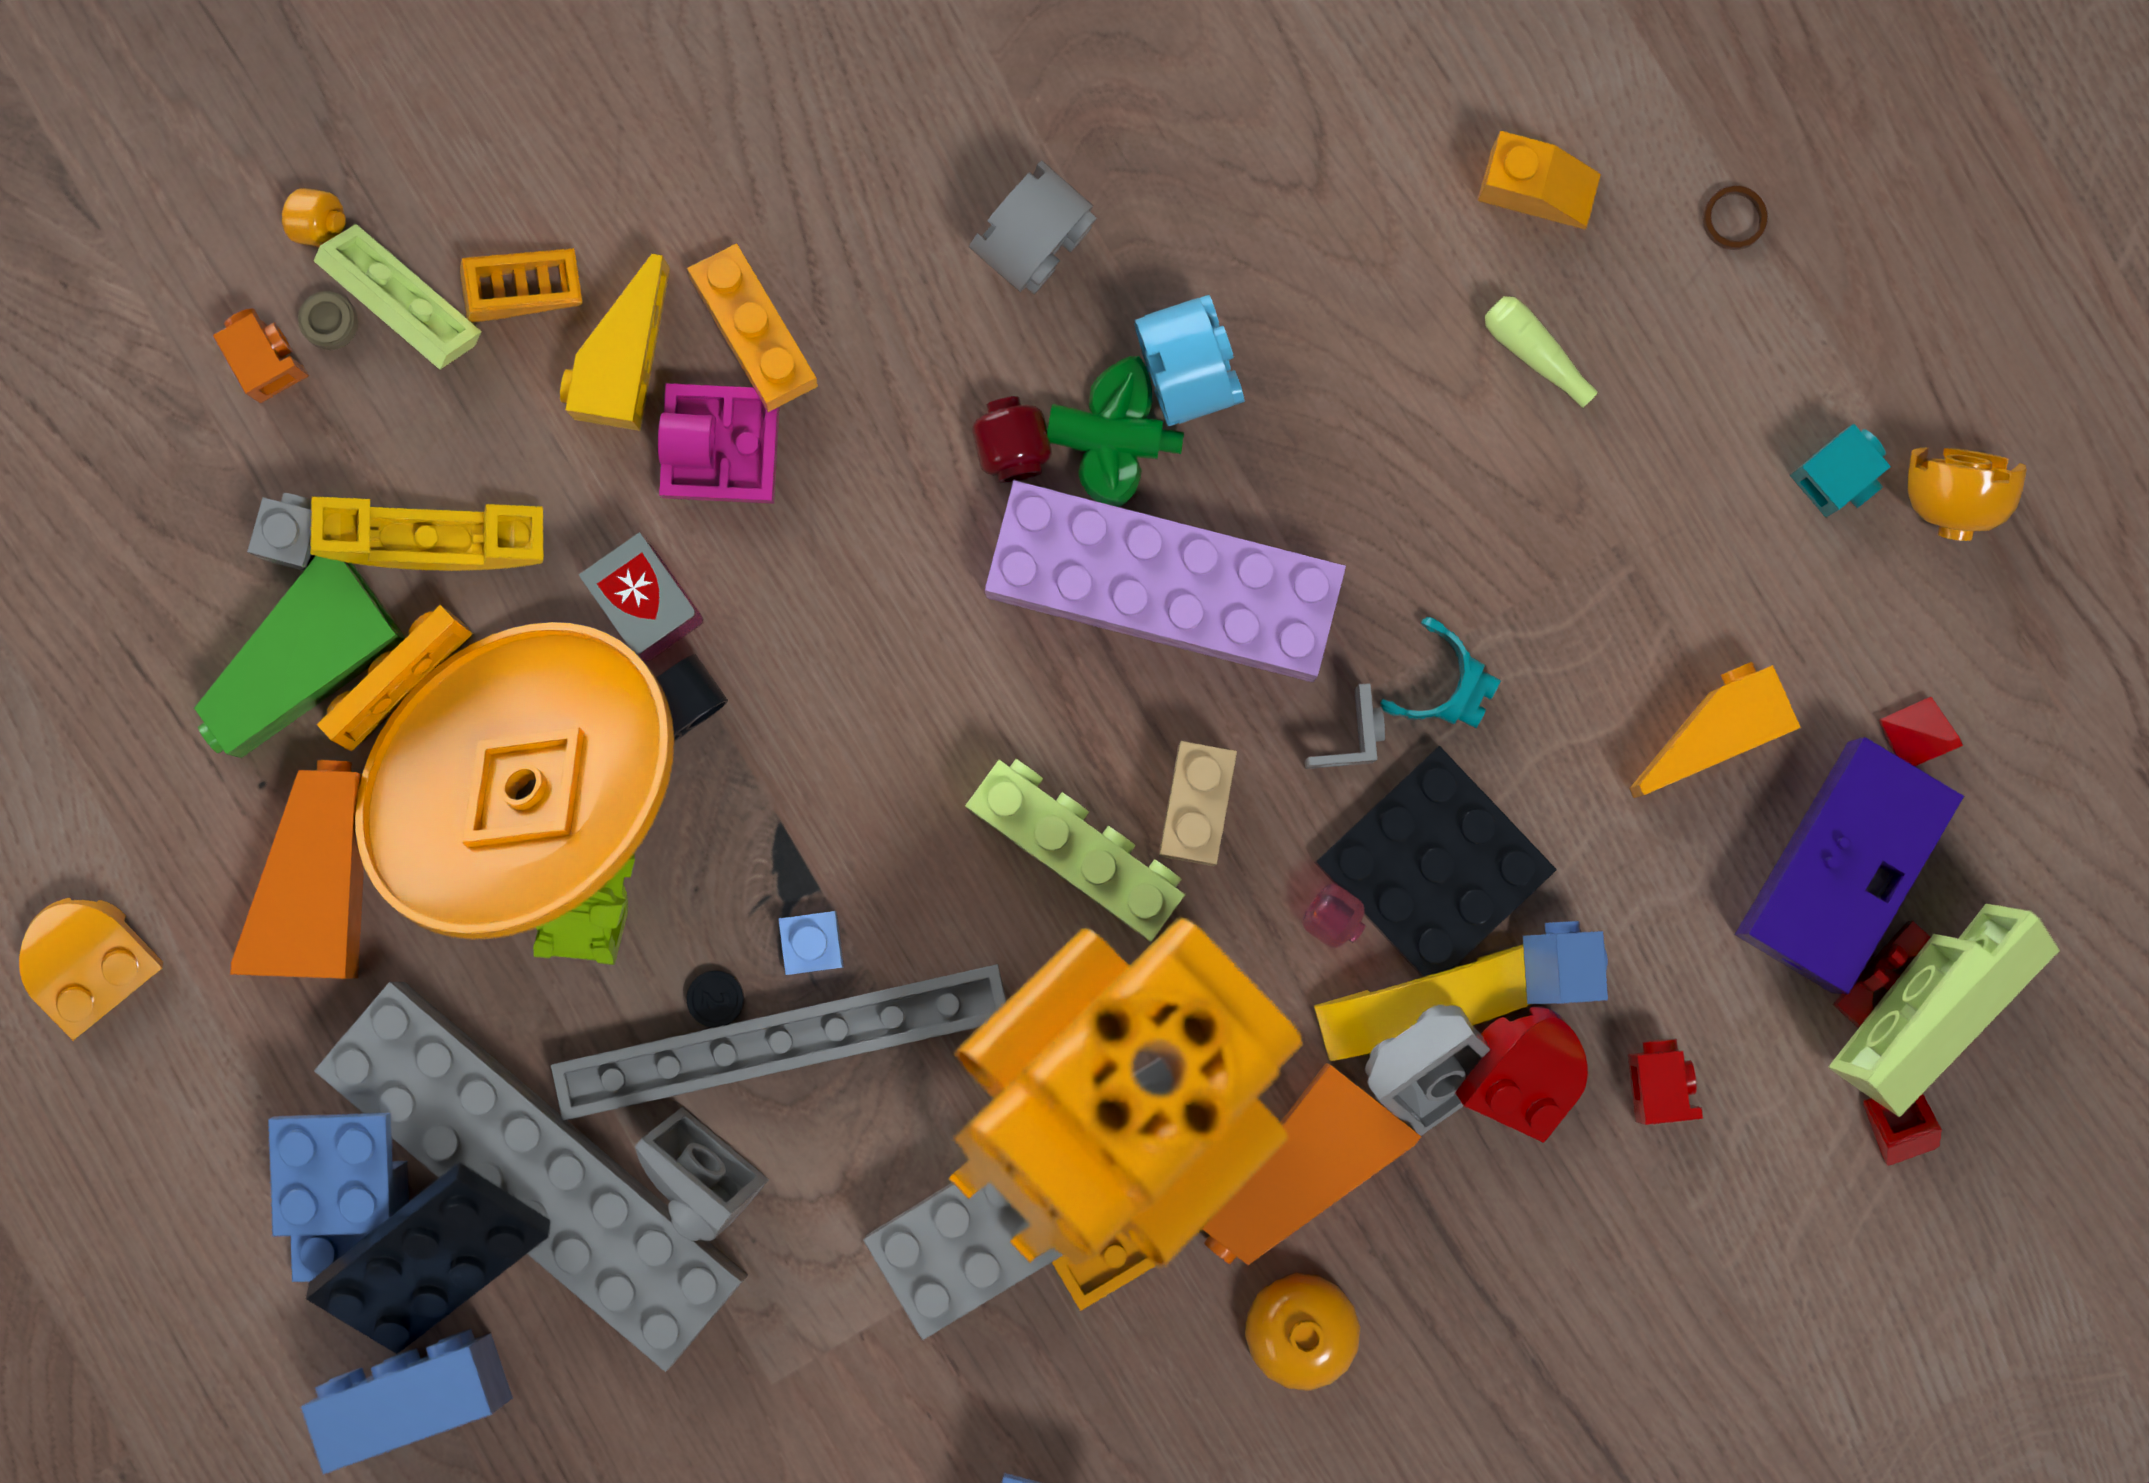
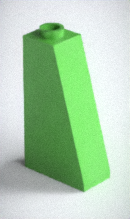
M315 556L194 707L204 722L198 726L199 732L216 753L219 754L224 751L227 755L243 758L366 671L377 657L385 652L393 651L406 638L353 563Z

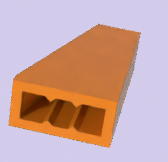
M317 760L316 771L298 770L231 961L230 975L358 978L364 866L359 854L356 838L355 811L362 774L351 772L352 762Z
M1326 1063L1280 1121L1287 1133V1141L1202 1228L1209 1234L1204 1244L1230 1265L1236 1257L1249 1265L1414 1147L1422 1136L1332 1065Z

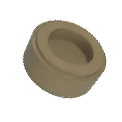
M321 291L311 295L304 301L299 310L298 324L303 336L313 345L324 350H336L346 346L354 338L358 329V315L353 305L342 295L331 291Z

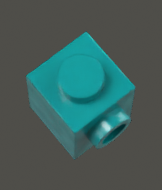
M1852 424L1790 474V477L1827 518L1840 510L1849 501L1857 509L1883 488V485L1877 478L1891 466L1883 458L1886 455V451L1876 436L1866 429L1860 431L1855 424Z

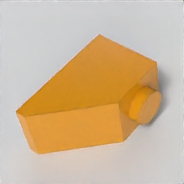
M1500 131L1490 152L1478 201L1586 229L1601 174L1556 145Z

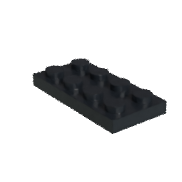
M459 1162L313 1278L308 1284L306 1300L398 1354L549 1237L551 1220Z

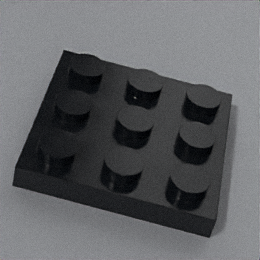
M1441 746L1433 750L1314 862L1422 977L1453 969L1557 870Z

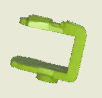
M634 853L614 877L594 895L562 916L536 927L537 935L533 946L534 957L549 959L551 956L595 960L600 964L615 965L628 914V896L624 887L625 877L631 878L635 861Z

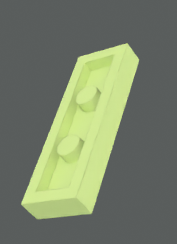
M357 224L319 246L314 262L438 369L441 370L475 347L482 331Z

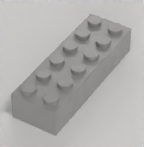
M1160 1057L1133 1073V1077L1139 1087L1148 1094L1165 1096L1171 1091L1173 1077ZM990 1182L969 1200L951 1183L868 1233L863 1239L922 1340L1063 1255L1054 1248H1051L1029 1263L1010 1243V1240L1030 1226V1223Z

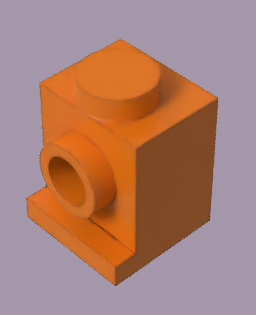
M253 308L242 310L229 317L224 323L226 328L213 335L245 394L259 403L268 400L309 376L304 366L291 356L285 357L292 352V349L275 322L267 325L259 318Z

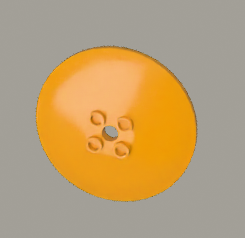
M557 622L529 624L492 634L465 647L434 668L401 701L379 733L368 756L357 793L355 825L358 850L364 869L380 895L400 914L418 926L434 933L466 939L497 938L534 929L562 916L594 895L614 877L641 844L655 820L669 783L674 752L673 721L666 696L653 672L633 650L611 635L588 626ZM536 779L533 791L525 798L516 800L517 792L523 789L528 781Z

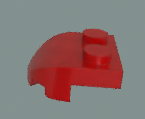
M1531 1007L1530 1016L1522 1017L1512 1022H1509L1505 1017H1500L1482 1032L1481 1035L1489 1046L1490 1051L1478 1062L1455 1091V1094L1463 1106L1544 1143L1582 1096L1588 1079V1064L1583 1046L1566 1020L1560 1014L1550 1009Z

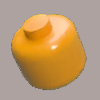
M309 188L297 189L288 196L282 211V225L285 234L293 242L302 245L319 247L339 235L344 230L346 224L340 200L337 196L326 191Z

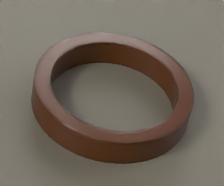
M1729 186L1719 190L1708 201L1703 212V225L1708 237L1718 246L1729 250H1740L1754 244L1764 233L1768 221L1767 208L1762 198L1753 190L1743 186ZM1727 195H1741L1749 199L1755 205L1759 214V225L1755 234L1743 241H1730L1720 236L1711 220L1712 209L1716 201Z

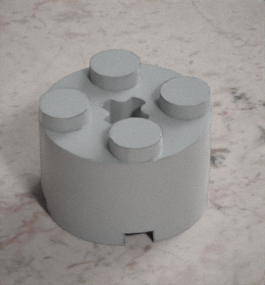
M1041 161L1037 164L1034 174L1032 175L1029 172L987 220L991 226L982 236L977 233L969 248L1019 292L1027 288L1035 294L1056 270L1055 267L1060 262L1055 256L1058 250L1063 246L1071 253L1091 230L1092 224L1097 219L1090 212L1094 206L1046 163Z

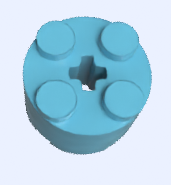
M1210 295L1198 297L1134 320L1141 352L1148 372L1151 374L1156 389L1154 391L1168 426L1177 423L1181 424L1245 402L1238 376L1235 370L1230 371L1229 360L1234 358L1224 326H1219L1216 310Z

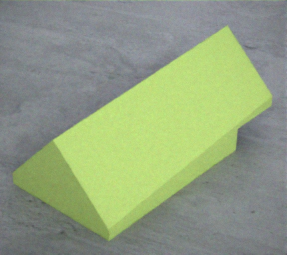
M1985 904L1959 938L1938 934L1931 936L1828 1068L1900 1117L2060 950L2041 920L2031 911Z

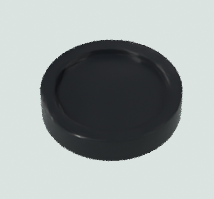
M708 971L699 975L691 983L687 992V1007L690 1014L697 1022L707 1027L716 1028L732 1023L740 1015L744 1006V992L741 984L731 974L723 971Z

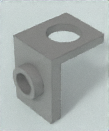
M1370 683L1359 684L1354 689L1360 753L1308 757L1304 761L1305 769L1372 764L1377 761L1376 742L1385 741V724L1382 707L1373 708Z

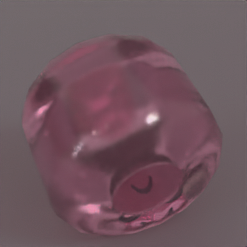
M1328 884L1318 892L1309 904L1302 919V926L1308 933L1331 948H1338L1348 940L1354 943L1365 928V924L1361 922L1365 913V906L1361 900L1341 886Z

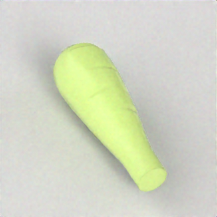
M1503 296L1486 313L1485 326L1498 342L1533 370L1565 391L1582 408L1597 395L1598 391L1581 376L1557 341L1531 310L1517 298Z

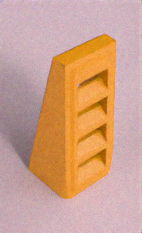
M574 248L468 257L461 260L460 276L466 318L470 322L490 321L582 305ZM558 266L562 292H551L548 267ZM536 270L539 294L529 295L526 271ZM513 273L516 296L506 297L503 275ZM490 277L492 299H483L480 278Z

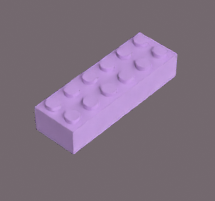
M1013 480L985 587V594L988 599L1314 682L1319 674L1346 566Z

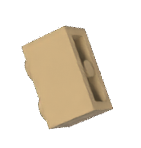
M1180 741L1159 857L1208 866L1217 865L1237 751Z

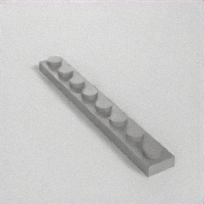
M996 964L551 1064L561 1117L562 1121L981 1027L1007 1001L999 965Z

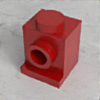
M1677 1039L1642 1042L1643 1053L1628 1054L1635 1121L1637 1123L1651 1125L1703 1119L1702 1107L1690 1105L1689 1095H1695L1697 1090L1694 1065L1691 1060L1684 1061V1052L1678 1050Z

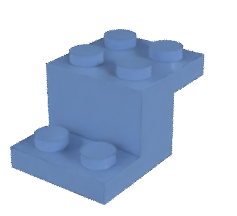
M391 1113L274 1116L269 1119L273 1236H291L292 1282H310L409 1202L408 1161H392Z

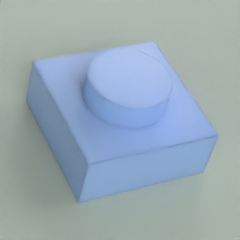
M837 911L779 918L785 975L844 968Z

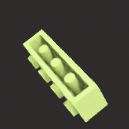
M1015 759L1010 767L1001 760H998L967 802L966 808L1151 942L1185 896L1183 892L1176 888L1182 879L1155 859L1149 867L1130 855L1136 845L1110 826H1107L1101 834L1083 820L1089 814V811L1063 792H1061L1056 800L1038 788L1043 778L1018 759Z

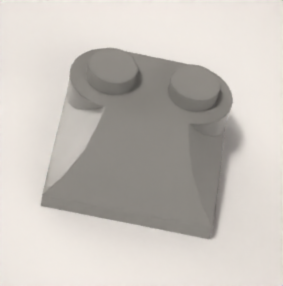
M1436 1005L1424 1011L1419 1016L1417 1023L1399 1036L1384 1040L1374 1047L1370 1053V1059L1365 1066V1072L1369 1077L1368 1085L1382 1105L1422 1136L1463 1107L1455 1091L1478 1062L1490 1051V1048L1483 1036L1472 1026L1460 1007Z
M683 1107L641 1138L635 1146L639 1162L656 1188L670 1201L668 1209L672 1216V1225L682 1236L689 1240H714L736 1220L769 1181L767 1177Z

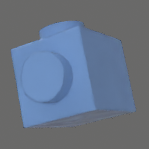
M1579 921L1545 923V935L1523 936L1527 1004H1559L1608 1000L1606 978L1608 957L1604 948L1603 931L1580 932Z

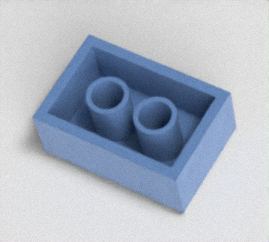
M468 1329L443 1338L438 1343L427 1347L428 1355L420 1358L418 1350L415 1348L383 1360V1363L371 1367L373 1374L366 1377L362 1367L331 1378L329 1382L315 1387L318 1397L302 1405L301 1409L323 1474L486 1417L509 1402L513 1397L492 1334L489 1333L474 1338L472 1329Z

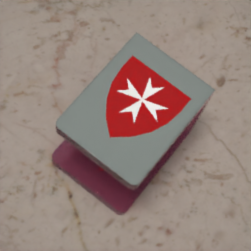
M640 532L579 574L626 644L637 655H640L644 661H651L704 622L702 615L655 548Z

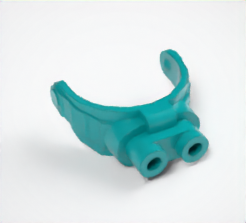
M1426 617L1422 620L1421 625L1429 632H1434L1444 638L1457 655L1460 676L1455 692L1446 703L1427 711L1407 710L1397 706L1393 701L1384 699L1381 700L1380 707H1382L1383 712L1391 716H1401L1408 720L1422 721L1438 717L1451 724H1455L1457 720H1460L1477 728L1486 712V708L1480 706L1483 697L1492 699L1501 680L1483 671L1485 664L1470 656V653L1463 645V641L1453 631L1448 630L1438 620Z

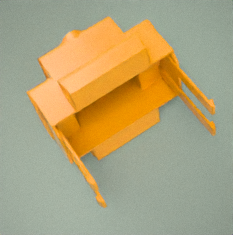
M1178 919L1130 966L1099 935L1086 928L1081 929L953 1053L970 1075L992 1096L993 1100L953 1138L962 1147L969 1160L948 1179L968 1200L989 1182L1030 1223V1226L1010 1240V1243L1029 1263L1049 1249L1054 1248L1066 1256L1075 1266H1078L1088 1259L1095 1257L1121 1231L1159 1268L1165 1267L1287 1141L1288 1136L1282 1124L1257 1097L1278 1076V1069L1302 1045L1301 1035L1288 1018L1200 928L1188 920ZM1136 1052H1153L1165 1059L1171 1068L1173 1077L1171 1091L1168 1095H1151L1139 1087L1132 1072V1062Z

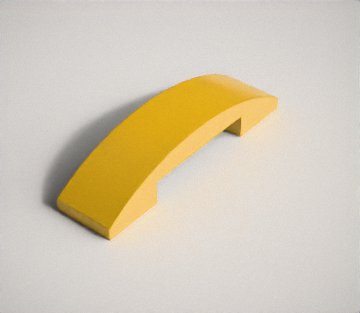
M312 496L310 554L347 563L412 570H490L542 564L544 560L543 507L486 504L484 512L370 507V499Z
M1523 945L1476 958L1477 962L1370 993L1368 990L1314 1005L1329 1061L1370 1054L1379 1043L1390 1038H1396L1416 1024L1419 1016L1424 1011L1436 1005L1460 1007L1472 1025L1532 1005L1527 1004Z

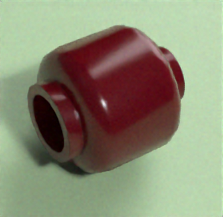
M1018 396L1005 397L987 403L988 413L979 417L972 426L982 470L989 475L997 476L999 483H1011L1013 480L1022 481L1040 475L1042 473L1041 465L1045 464L1052 455V448L1047 436V427L1042 411L1036 406L1021 405Z

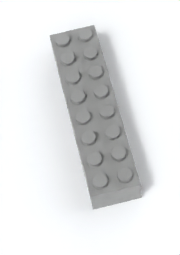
M389 982L314 1070L362 1113H391L392 1138L438 1178L461 1162L551 1220L549 1237L530 1251L528 1255L665 1372L679 1359L748 1276L709 1241L701 1239L693 1241L682 1236L672 1225V1216L666 1204L567 1120L562 1121L561 1115L406 982Z

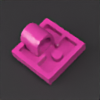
M666 383L664 413L661 414L658 430V456L661 464L660 497L664 499L774 504L780 407L768 412L753 387Z

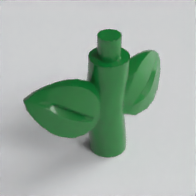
M1140 356L1124 358L1111 365L1096 378L1090 388L1089 409L1091 413L1052 404L1047 436L1050 444L1085 452L1080 463L1078 475L1086 493L1096 502L1116 507L1125 504L1137 490L1142 473L1137 458L1158 459L1159 451L1181 454L1184 432L1162 429L1163 420L1146 419L1152 405V385L1148 369Z

